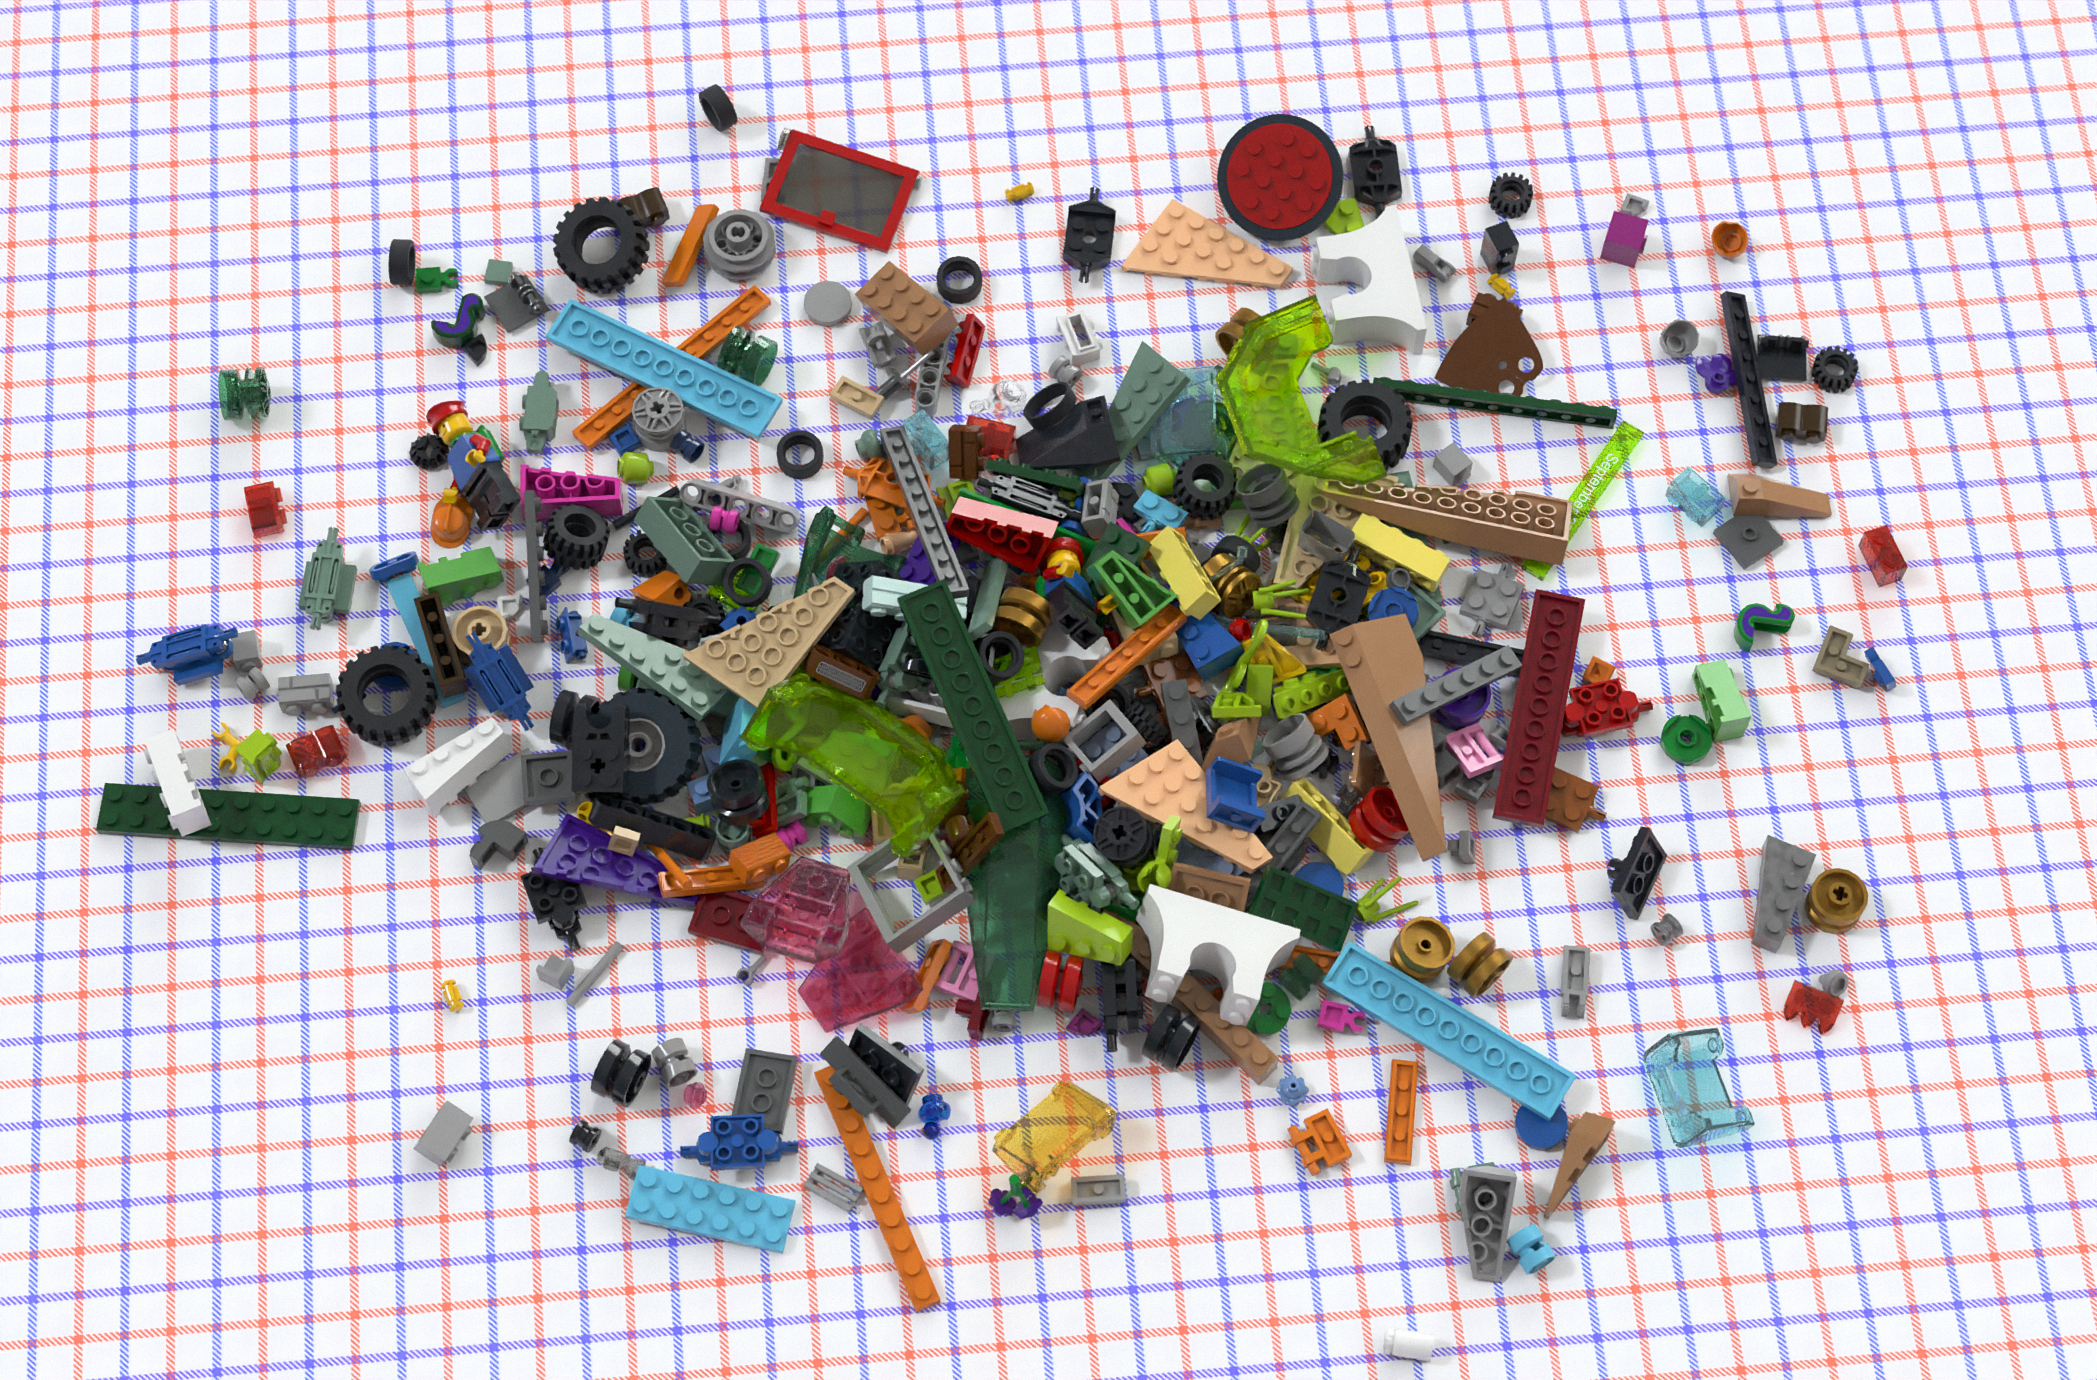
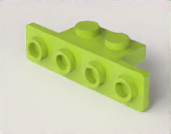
M1343 668L1329 674H1316V671L1302 673V678L1300 679L1290 678L1284 680L1282 686L1274 688L1273 700L1278 719H1284L1344 694L1351 693L1352 690Z

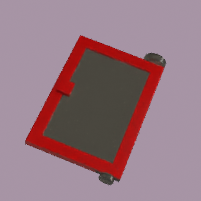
M785 127L778 142V150L783 152L762 200L759 212L888 254L912 191H918L921 186L922 177H919L920 171Z

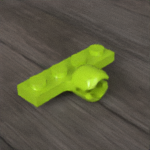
M1171 815L1164 824L1155 861L1146 863L1137 876L1138 886L1143 893H1146L1150 884L1165 889L1169 888L1172 880V867L1174 862L1177 861L1179 851L1176 850V845L1179 843L1183 832L1180 829V817Z

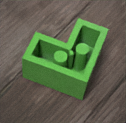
M840 785L806 787L807 816L802 819L807 826L818 828V826L833 827L841 837L846 839L864 837L871 820V809L868 804Z

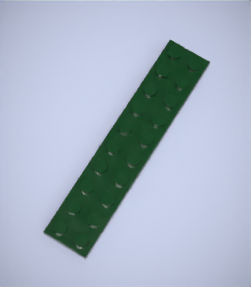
M945 579L898 597V605L990 812L997 813L1004 833L1049 815L1046 804Z
M105 783L96 827L98 834L354 850L361 802L359 799L198 789L212 825L182 836L178 828L173 830L168 818V815H170L169 808L164 807L160 797V793L163 792L161 786Z

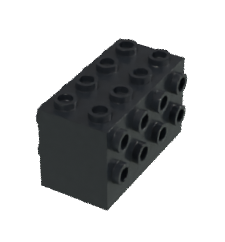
M881 560L838 563L834 576L853 588L856 594L816 645L824 646L879 672L880 665L900 620H896L894 615L888 614L883 617L872 616L871 611L863 610V583L872 575L902 581L906 580Z

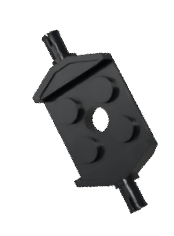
M1368 125L1364 128L1365 140L1355 142L1349 147L1348 157H1350L1354 197L1357 202L1374 206L1377 219L1384 212L1385 205L1401 198L1402 185L1396 144L1390 140L1377 139L1374 126L1370 125L1369 131ZM1379 165L1382 170L1375 172L1370 169V166Z
M1094 187L1090 188L1088 201L1068 207L1063 260L1068 265L1079 268V282L1083 283L1084 277L1085 283L1089 282L1091 269L1104 268L1111 262L1116 210L1098 201L1100 192L1098 187H1096L1095 193ZM1085 236H1093L1096 240L1092 243H1087L1083 238Z
M1351 547L1348 558L1345 561H1329L1323 564L1305 619L1320 632V637L1315 647L1317 650H1320L1322 645L1321 651H1326L1330 639L1329 634L1357 623L1372 580L1366 571L1357 566L1356 562L1361 552L1359 548L1356 549L1354 554L1355 547ZM1342 591L1345 593L1346 598L1343 601H1336L1332 598V593Z

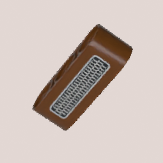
M821 645L813 646L802 667L808 675L863 700H869L880 679V674L874 669Z

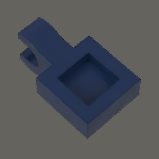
M553 562L550 568L545 564L542 565L541 571H545L546 585L541 586L542 595L548 597L561 586L562 583L559 577L567 573L570 567L567 569L562 564H556L555 562Z

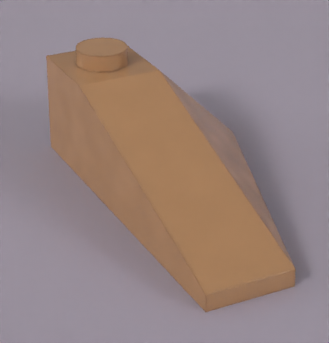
M1728 473L1727 475L1733 516L1831 517L1832 515L1828 494L1755 474Z
M1235 717L1217 730L1204 757L1201 769L1205 774L1207 768L1217 756L1238 763L1251 760L1261 717Z
M1585 1112L1581 1118L1576 1116L1567 1128L1571 1132L1568 1136L1544 1214L1546 1219L1551 1217L1608 1140L1616 1123L1613 1119Z

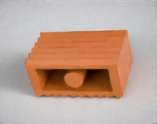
M773 832L732 849L728 864L742 882L748 885L752 882L758 883L770 874H779L785 871L789 866L791 852L785 846V843L782 842V839L777 836L776 832Z

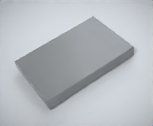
M529 748L477 777L475 784L471 787L466 786L463 789L485 823L493 820H506L528 807L524 805L521 755L532 754Z

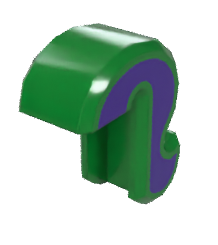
M1759 603L1746 605L1740 611L1734 627L1736 643L1742 650L1750 652L1754 639V630L1781 634L1787 633L1795 619L1793 609L1781 603L1776 604L1773 611Z

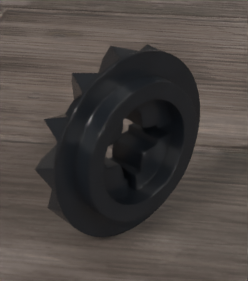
M427 433L422 437L418 435L417 440L411 442L409 454L412 462L417 467L431 470L445 463L449 454V447L439 435ZM428 444H430V446L433 449L431 451L430 458H428V455H426L425 452Z

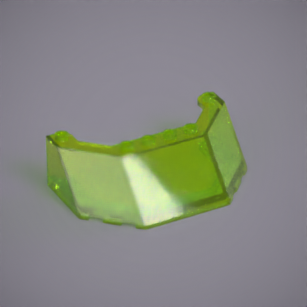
M1316 294L1248 321L1243 328L1244 333L1239 342H1235L1229 352L1227 363L1222 370H1219L1215 377L1244 456L1302 475L1359 485H1367L1387 477V472L1371 435L1366 436V440H1362L1358 437L1356 430L1324 443L1320 441L1298 383L1313 354L1327 349L1333 342L1332 333Z
M803 673L794 675L769 687L740 738L754 751L767 750L772 747L802 756L809 761L808 763L811 767L823 771L832 782L848 789L854 798L863 800L870 805L872 811L884 815L894 834L889 844L892 847L891 850L896 855L908 858L916 853L963 796L965 789L962 785L956 783L957 775L953 767L945 763L946 755L944 751L888 710L876 705V702L871 698L863 700L823 681L821 684L810 681V676Z

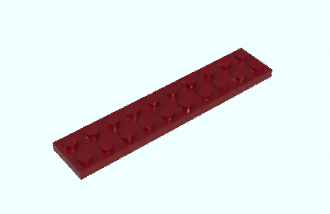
M1539 589L1535 591L1521 663L1523 666L1520 668L1492 815L1493 819L1541 829L1544 827L1585 605V599Z

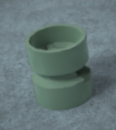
M718 819L716 835L719 847L725 854L730 855L732 849L751 842L749 823L729 825Z

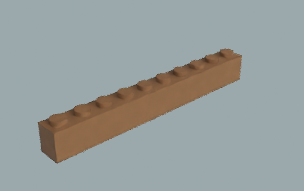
M1101 908L1099 914L1102 915L1104 912L1133 927V947L1128 956L1135 957L1136 969H1141V975L1148 980L1151 969V950L1144 930L1135 922H1131L1118 916L1117 913ZM1186 972L1171 1003L1180 1009L1185 1016L1191 1015L1202 1021L1200 1031L1259 1086L1277 1069L1279 1058L1245 1026L1233 1025L1229 1021L1220 1019V1002Z

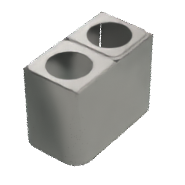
M1315 509L1314 514L1312 510L1301 526L1297 546L1325 562L1344 561L1353 545L1355 533ZM1310 534H1316V535H1318V536L1321 538L1322 543L1319 542L1318 540L1312 538V537L1309 536V535H1310ZM1330 547H1338L1342 550V553L1336 552Z

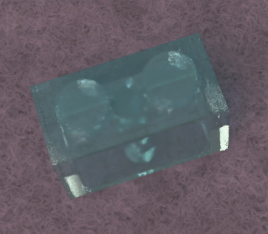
M924 409L903 421V426L912 447L930 470L949 460V441Z
M1689 466L1668 485L1665 494L1673 506L1679 507L1686 513L1690 521L1697 523L1701 527L1722 509L1725 497Z

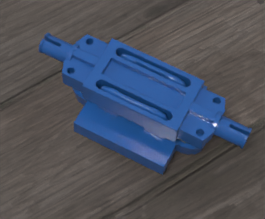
M204 624L162 636L161 641L152 643L149 652L136 655V662L138 665L151 662V665L156 669L164 668L174 673V682L179 686L223 673V660L233 654V643L229 639L237 638L238 630L236 627L224 630L219 624L213 626Z
M471 632L476 642L473 641L470 634L466 638L473 647L469 654L473 664L463 671L490 713L498 709L504 711L509 721L518 719L524 731H528L529 728L524 721L527 722L530 728L534 727V724L526 714L531 709V705L526 699L527 694L525 692L534 688V685L507 643L495 650L491 642L482 644L476 632Z
M764 1114L710 1116L711 1131L702 1133L698 1137L696 1146H680L681 1157L696 1156L700 1165L711 1164V1171L765 1169L767 1162H780L782 1153H798V1141L782 1142L779 1133L765 1129Z

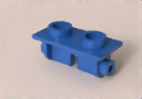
M567 607L557 617L556 629L561 635V653L564 654L566 663H569L574 656L578 660L585 659L588 649L586 639L576 636L579 626L583 624L582 617L578 614V611H570L568 613Z

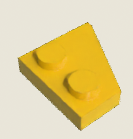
M1267 633L1249 661L1250 663L1274 665L1272 685L1307 672L1306 666ZM1251 638L1242 641L1245 651L1252 645L1250 643Z

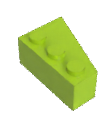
M1059 889L1048 904L1047 949L1122 965L1132 951L1133 927L1104 912L1102 915L1088 908L1089 904L1083 901L1078 903L1067 897L1066 892Z

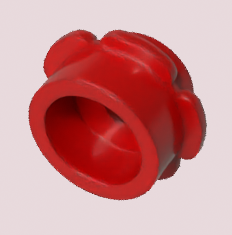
M1240 617L1235 619L1230 624L1229 633L1239 643L1243 640H1248L1251 635L1250 622Z

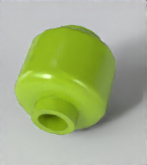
M625 452L622 458L617 460V476L626 484H645L649 476L654 474V462L649 461L646 453Z
M1167 463L1146 468L1144 475L1141 476L1144 491L1147 489L1160 497L1173 494V484L1177 470L1172 469Z

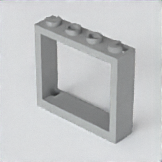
M923 815L846 867L884 940L897 954L975 902L970 893L973 887L965 877L962 878L960 875L963 869L955 858L952 859L949 854L952 853V850L948 843L939 837L942 834L940 828L935 821L930 823ZM929 837L957 891L897 931L869 878Z

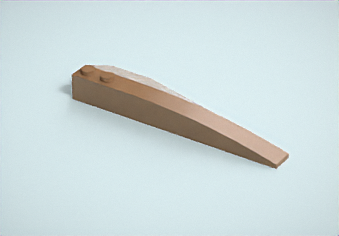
M1324 478L1321 492L1322 496L1352 509L1429 536L1466 546L1517 556L1525 560L1542 561L1549 565L1556 564L1562 566L1569 539L1573 501L1525 491H1515V495L1504 494V490L1493 489V493H1481L1479 488L1459 491L1454 486L1416 484L1415 488H1407L1404 483L1395 482L1393 486H1381L1379 481H1369L1363 485L1359 484L1357 480Z
M1406 614L1352 624L1329 634L1422 861L1425 862L1447 852L1430 714L1403 726L1389 706L1393 700L1427 685L1424 672V657Z

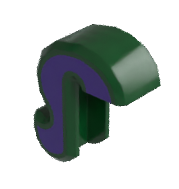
M468 293L462 296L455 324L436 320L431 321L434 338L439 344L450 348H462L463 345L477 337L478 329L475 319L481 321L485 317L482 298L476 293Z

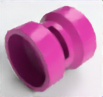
M714 506L710 516L709 529L716 532L723 530L726 534L735 535L739 525L740 511H725L723 507Z
M798 820L789 823L785 829L780 828L775 831L790 852L794 850L796 845H803L809 841L804 828Z

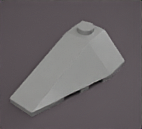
M1492 1166L1463 1168L1459 1199L1472 1277L1475 1279L1500 1282L1517 1176L1512 1169Z

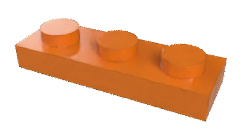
M946 939L931 942L901 1010L907 1014L919 1013L927 1007L929 1003L928 996L940 979L939 972L950 957L951 942Z

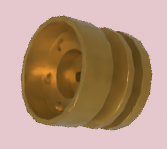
M1226 553L1217 554L1203 566V570L1221 598V601L1214 607L1216 611L1222 613L1226 618L1234 620L1245 615L1253 607L1252 591H1259L1258 588L1262 587L1260 576L1242 566L1240 562Z

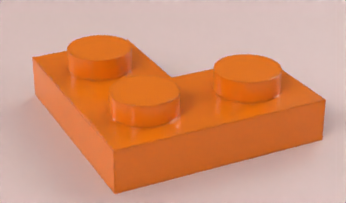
M1350 694L1338 697L1307 716L1315 729L1314 734L1320 735L1321 739L1337 731L1346 751H1351L1355 748L1356 740L1367 742L1371 739Z

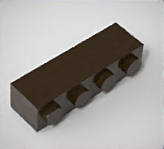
M434 592L414 598L443 697L448 698L468 692L439 593Z

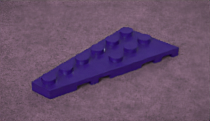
M569 813L562 820L532 871L534 874L693 908L700 896L698 894L663 898L657 876L658 872H667L668 870L658 859L637 848L633 856L609 850L608 845L611 835Z

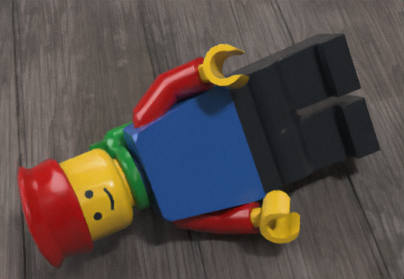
M445 401L434 405L427 412V422L432 425V432L440 435L443 442L452 448L447 455V460L453 472L454 480L450 489L444 488L442 503L456 504L457 495L462 492L464 497L468 496V503L475 509L479 517L476 523L480 531L501 529L510 516L509 513L513 512L521 500L508 475L502 469V462L505 459L492 433L485 429L484 425H480L476 431H473L468 420V412L465 409L464 401Z
M1060 537L1049 543L1040 561L1046 570L1043 572V577L1040 575L1037 578L1038 580L1035 584L1036 592L1049 602L1052 623L1065 634H1069L1072 640L1086 650L1104 635L1103 629L1095 623L1097 620L1095 613L1103 612L1107 615L1118 605L1112 603L1111 599L1113 597L1110 594L1101 601L1094 600L1088 582L1080 575L1081 568L1085 562L1081 546L1078 541L1070 537Z

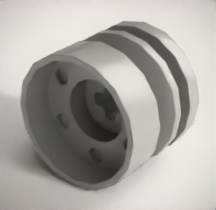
M654 387L643 391L634 400L632 414L636 434L641 444L651 451L664 452L671 450L670 445L674 437L684 429L687 431L683 404L680 397L668 388Z
M1303 713L1283 719L1274 725L1261 740L1263 749L1270 759L1276 760L1275 765L1277 769L1281 770L1284 779L1289 781L1303 777L1313 771L1326 759L1329 753L1328 747L1322 742L1320 735L1314 734L1315 729Z

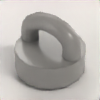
M1834 969L1818 978L1823 990L1832 997L1840 996L1848 986V976L1840 970Z

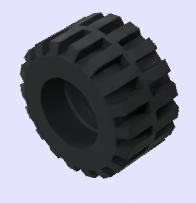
M1199 452L1198 456L1195 453L1190 455L1189 460L1185 459L1181 466H1179L1173 484V498H1177L1175 502L1177 506H1182L1183 510L1191 513L1192 518L1196 519V516H1199L1201 520H1206L1207 517H1210L1213 520L1217 518V515H1224L1226 509L1229 510L1236 494L1235 487L1238 478H1236V469L1231 470L1233 465L1230 461L1226 463L1224 461L1225 457L1220 455L1218 458L1213 452H1210L1209 455H1206L1205 452ZM1196 480H1207L1216 486L1217 491H1201L1193 482Z
M569 504L568 507L565 505L560 506L549 517L543 538L544 550L548 551L547 555L549 558H554V562L562 564L564 568L572 567L573 570H579V568L586 570L590 566L595 567L603 559L610 537L609 523L606 519H603V515L600 512L596 513L595 509L591 507L586 508L582 504L580 506L575 504Z

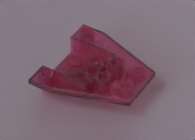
M865 907L844 923L797 991L823 1030L828 1033L902 1007L924 989L918 974L902 952L897 954L887 945L870 911Z

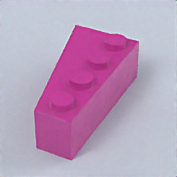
M521 464L520 506L524 521V491L534 490L537 497H541L542 512H538V521L549 520L550 515H552L555 509H559L563 505L568 507L569 504H575L576 506L582 504L586 508L591 507L595 509L596 513L600 512L603 517L623 516V493L620 478L593 474L581 476L576 475L573 471L561 473L551 471V468L541 467V469H533L529 465Z

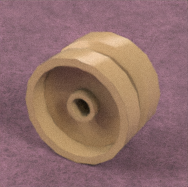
M481 605L470 607L461 612L453 623L451 631L458 657L467 666L473 664L469 657L473 647L466 636L470 634L473 641L476 642L471 632H476L482 644L491 642L495 650L506 643L511 649L512 644L506 621L501 613L492 607Z

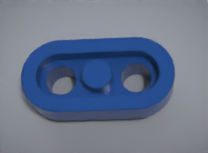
M407 552L372 566L369 572L372 580H378L379 583H383L392 579L394 574L400 572L405 574L414 571L417 563H419L416 552Z

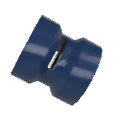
M685 429L674 437L670 445L672 451L677 454L681 453L683 459L690 464L694 463L701 456L705 448L704 443L698 439L694 440L692 434Z

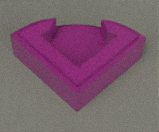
M1082 1008L1067 1025L1066 1030L1075 1035H1090L1101 1029L1103 1023Z

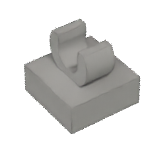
M1470 830L1459 831V840H1448L1447 850L1451 851V856H1460L1464 864H1475L1476 839Z

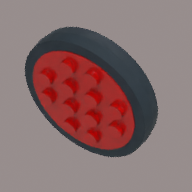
M1289 114L1263 116L1240 128L1225 146L1217 170L1219 196L1230 218L1249 234L1271 241L1297 239L1319 228L1335 210L1342 193L1344 179L1342 160L1331 138L1311 121Z

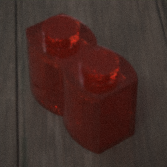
M274 481L244 487L249 519L255 538L285 532L284 524L288 523L285 509H280L279 502L284 501L281 488H276Z
M333 725L322 727L310 735L299 737L286 744L299 777L315 776L323 767L338 766L347 758Z

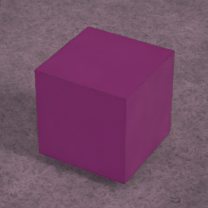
M1614 211L1600 259L1635 268L1638 255L1643 254L1648 238L1645 232L1649 220Z

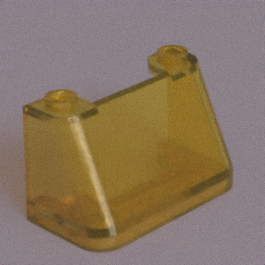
M1070 1080L1065 1082L1059 1081L1052 1088L1051 1094L1009 1129H1001L994 1137L996 1142L993 1145L992 1151L1015 1175L1019 1176V1179L1035 1195H1038L1046 1188L1044 1180L1046 1181L1051 1176L1057 1175L1059 1168L1092 1140L1096 1142L1099 1137L1104 1139L1109 1135L1118 1116V1113L1110 1105Z

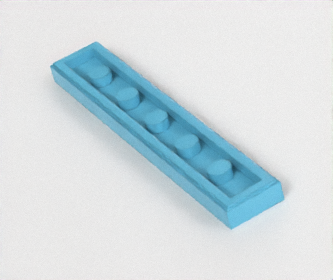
M410 573L387 581V587L422 663H425L429 669L442 708L444 709L465 700V693L448 698L443 697L414 602V598H418L420 595Z

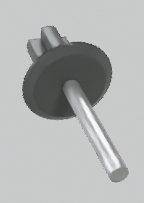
M932 350L928 351L901 375L895 369L890 368L893 376L876 389L878 394L883 396L886 401L902 386L909 391V385L905 378L935 353Z

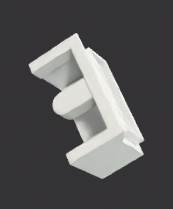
M1084 309L1063 316L1057 315L1056 329L1058 332L1062 331L1064 347L1065 349L1069 348L1071 353V365L1080 366L1099 360L1100 349H1103V344L1100 336H1095L1092 329H1095L1091 315L1086 316ZM1082 325L1090 345L1080 346L1072 326Z

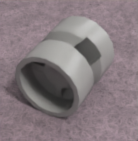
M680 1037L662 1042L651 1052L657 1067L662 1068L660 1072L667 1087L682 1085L698 1073L692 1058L687 1057V1047Z

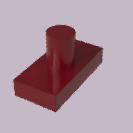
M981 981L975 1002L958 999L955 1007L956 1014L970 1017L967 1031L971 1039L982 1041L992 1001L996 994L992 984Z

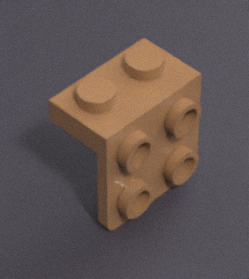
M1356 740L1355 748L1352 750L1353 771L1349 774L1350 785L1362 799L1374 787L1383 786L1392 789L1378 755H1374L1363 740Z

